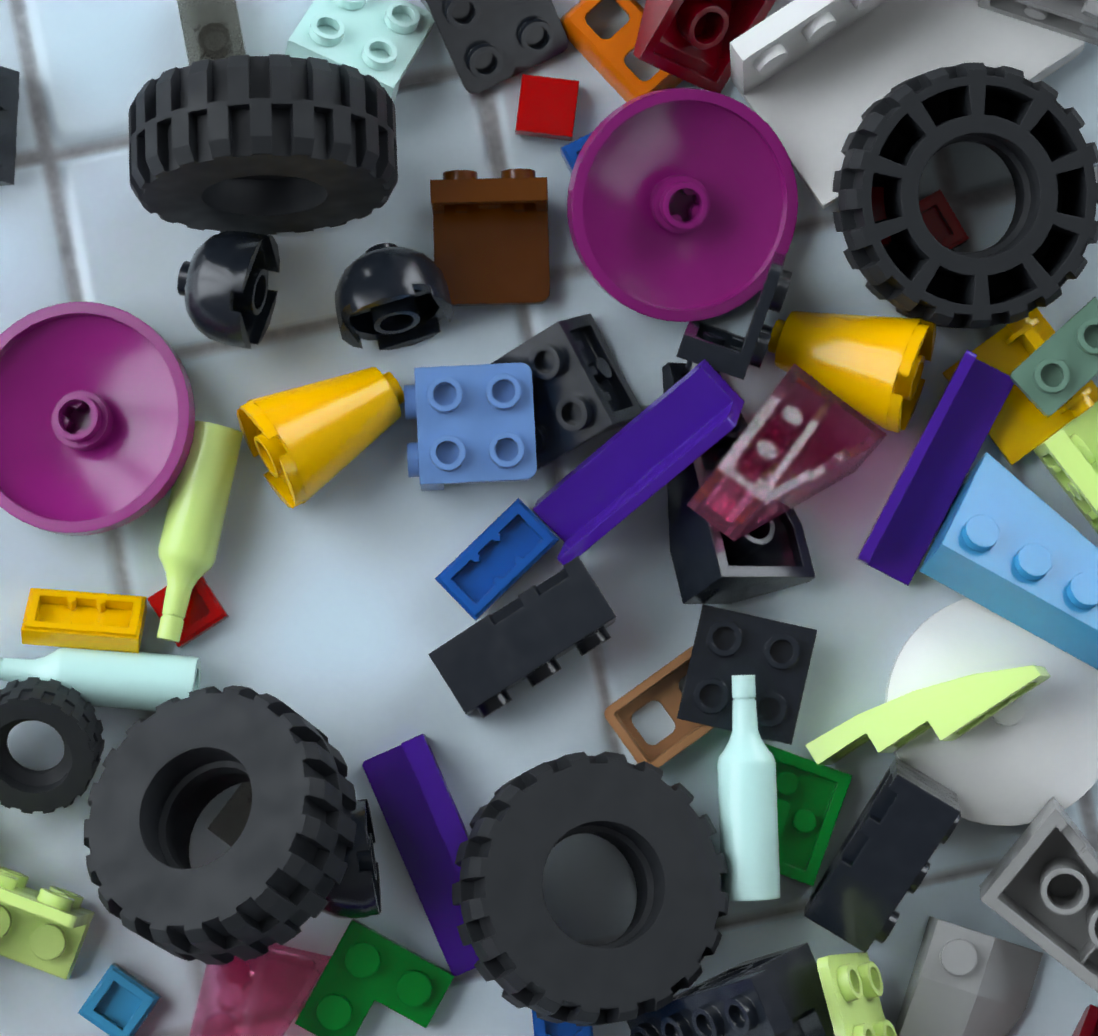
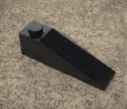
M668 362L662 367L663 394L690 372L685 368L686 363ZM740 413L736 426L728 434L667 483L670 553L683 604H732L807 583L815 578L802 523L793 507L784 509L769 481L775 477L767 459L761 462L758 461L744 435L748 424L742 413Z

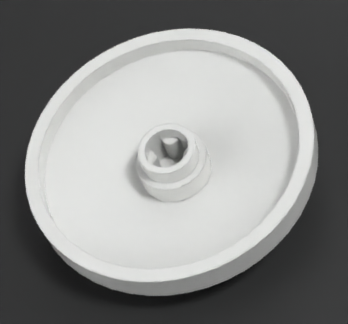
M969 598L957 601L934 613L910 635L898 653L889 674L885 703L915 690L977 673L1036 665L1045 667L1051 677L954 741H940L931 727L893 753L895 757L955 792L961 811L960 818L979 824L995 826L1030 824L1053 796L1061 807L1066 809L1084 796L1098 780V670Z

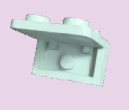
M314 0L289 38L285 55L305 59L308 57L327 60L328 63L336 65L345 64L357 68L362 75H371L378 80L380 85L387 91L393 103H395L400 81L431 32L434 20L429 11L405 0Z

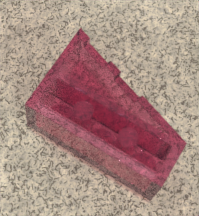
M794 363L744 427L687 506L731 540L736 541L854 473L887 434Z
M273 944L268 946L269 952L248 961H243L234 955V961L226 965L206 964L189 1036H284L331 956Z

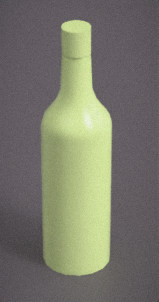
M195 421L193 441L183 470L172 486L158 548L159 558L167 578V588L162 610L163 616H161L156 637L158 639L176 643L180 642L184 624L183 619L186 615L192 589L197 581L215 563L243 437L242 432L233 428L209 422Z

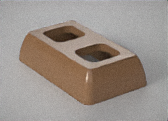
M693 646L605 709L604 716L638 764L645 761L659 768L715 728L677 719L682 697L679 682L687 675ZM650 701L661 703L675 723L674 731L656 745L646 743L632 723V715Z

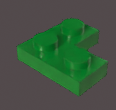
M765 744L773 754L776 762L780 875L813 886L852 775L825 765H817L812 760Z
M352 919L295 1024L316 1036H356L374 1001H377L427 1028L455 975L359 921Z

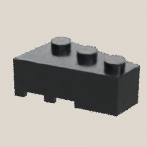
M579 556L563 565L565 569L538 586H531L519 594V598L492 615H487L428 654L466 715L478 710L482 718L487 717L512 701L507 690L527 678L530 685L534 687L562 669L556 660L575 647L583 656L611 638L606 628L615 622L617 616Z
M895 757L807 900L804 916L864 953L867 952L874 940L882 944L891 933L899 918L900 913L895 911L896 907L907 891L913 894L918 889L931 865L927 861L940 843L944 844L957 826L961 817L957 794Z

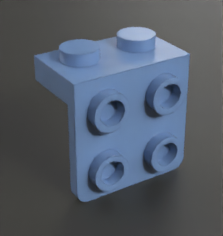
M519 362L414 368L415 385H404L406 420L417 419L418 442L407 443L408 477H420L421 491L444 490V484L529 480L534 477L537 471L533 383L532 371L527 364Z

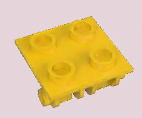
M1035 308L1028 313L1027 318L1006 324L1004 328L971 352L977 354L976 359L1010 376L1011 372L1048 340L1055 331L1038 308ZM959 361L942 373L948 382ZM1090 380L1054 414L1046 417L1014 384L988 435L1012 466L1074 418H1077L1098 401V388Z

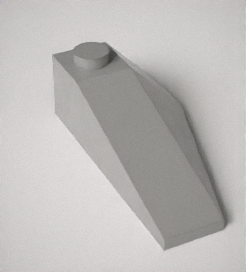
M930 916L896 1022L895 1031L897 1036H1007L1026 1009L1043 953Z

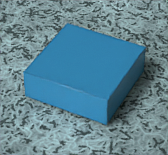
M113 963L83 1004L78 1014L110 1036H135L162 996Z

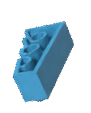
M986 452L960 486L921 566L920 572L1098 670V548Z

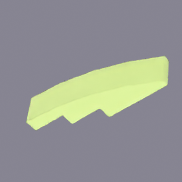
M1031 665L957 678L912 691L860 713L805 746L817 765H833L869 740H871L878 753H893L931 727L940 741H954L1051 676L1045 667Z

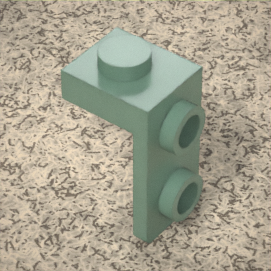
M1094 297L1010 374L1012 382L1046 417L1054 414L1098 374V299Z

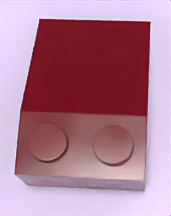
M646 0L633 55L639 60L701 89L721 93L731 77L730 42L765 20L776 0Z

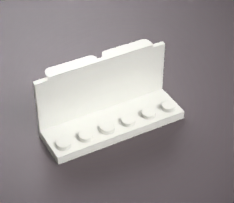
M793 0L730 42L731 81L750 108L766 121L777 134L786 149L792 167L822 209H825L838 200V193L832 192L835 171H839L842 168L845 155L841 150L849 133L857 130L863 121L861 115L875 101L882 99L891 92V88L910 78L941 67L973 62L984 63L985 66L993 68L1008 66L1024 72L1025 79L1035 83L1043 80L1076 58L1083 51L1085 42L978 7L979 0Z

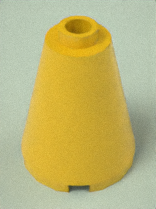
M792 311L786 321L781 319L776 321L768 344V352L775 354V365L778 368L887 431L900 433L901 430H905L908 426L926 379H922L921 376L925 360L931 362L936 337V324L916 318Z
M370 367L248 400L247 403L239 406L240 408L237 409V418L252 456L260 455L269 470L263 474L267 482L289 508H294L301 503L307 502L401 418L399 405L404 403V393L392 373L382 374L376 367Z

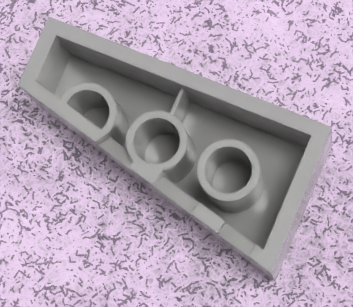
M1053 796L981 883L980 900L1098 993V853Z

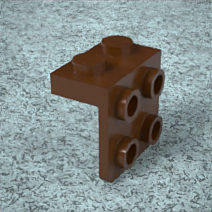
M517 168L501 171V178L478 179L476 171L452 170L443 173V180H430L434 263L441 269L444 275L452 306L545 303L550 296L547 177H536V171L532 169Z

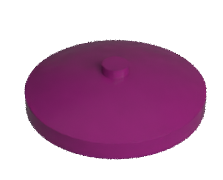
M668 88L653 91L626 102L608 115L596 127L583 145L571 173L567 197V217L573 245L581 263L596 284L617 302L640 314L674 322L700 321L713 318L741 306L755 296L763 287L774 253L787 254L794 236L798 213V190L794 170L785 147L768 123L749 107L731 97L695 88Z
M68 302L45 307L28 314L0 334V507L22 522L41 530L70 536L93 535L115 530L131 523L153 508L171 489L183 470L190 452L195 428V404L190 380L185 367L170 344L156 330L134 315L113 306L93 302Z

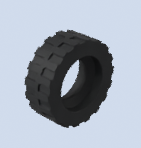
M28 677L25 681H18L17 679L8 682L6 687L0 690L1 805L9 809L11 807L20 809L22 813L32 814L33 811H43V814L54 812L56 808L62 806L63 808L73 804L78 795L81 797L87 790L100 763L105 739L101 737L103 726L101 719L97 720L94 714L95 708L90 702L83 700L80 697L81 693L74 688L69 689L61 685L60 681L53 679L45 681L40 680V677ZM32 720L40 721L53 727L63 740L64 755L62 760L56 766L47 770H32L19 764L10 754L7 744L9 732L14 726L21 722Z

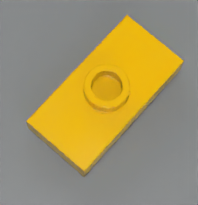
M30 588L21 627L22 644L139 653L147 614V597Z

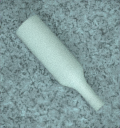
M60 647L52 653L36 659H2L0 657V680L7 682L17 679L18 681H25L28 677H40V680L45 681L53 679L60 681L61 685L69 689L74 688L81 693L80 697L83 700L90 702L95 707L157 712L155 707L175 697H179L181 700L188 698L189 692L200 689L201 661L200 657Z
M731 675L733 698L732 734L717 763L720 853L724 852L728 873L721 875L722 892L728 893L729 900L777 899L781 898L776 762L773 754L762 741L758 731L755 675Z

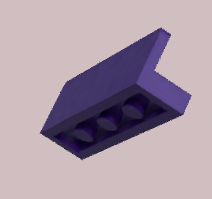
M966 350L962 355L856 558L858 561L909 586L1014 385L1009 375L976 359L977 354Z
M705 359L536 501L533 510L564 541L557 560L562 565L583 554L736 426L745 401Z
M421 734L402 742L401 745L365 760L362 766L449 969L453 975L458 976L476 968L474 964L479 960L472 944L463 946L457 926L464 924L461 905L455 906L452 901V884L459 882L461 867L455 864L456 855L460 843L468 840L469 835L426 735Z

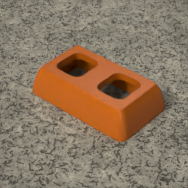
M580 0L561 17L560 22L571 44L626 102L653 91L676 88L684 81L661 69L651 79L642 81L626 66L624 59L635 48L644 10L637 0H615L628 14L629 21L609 39L600 38L585 20L586 16L603 0Z

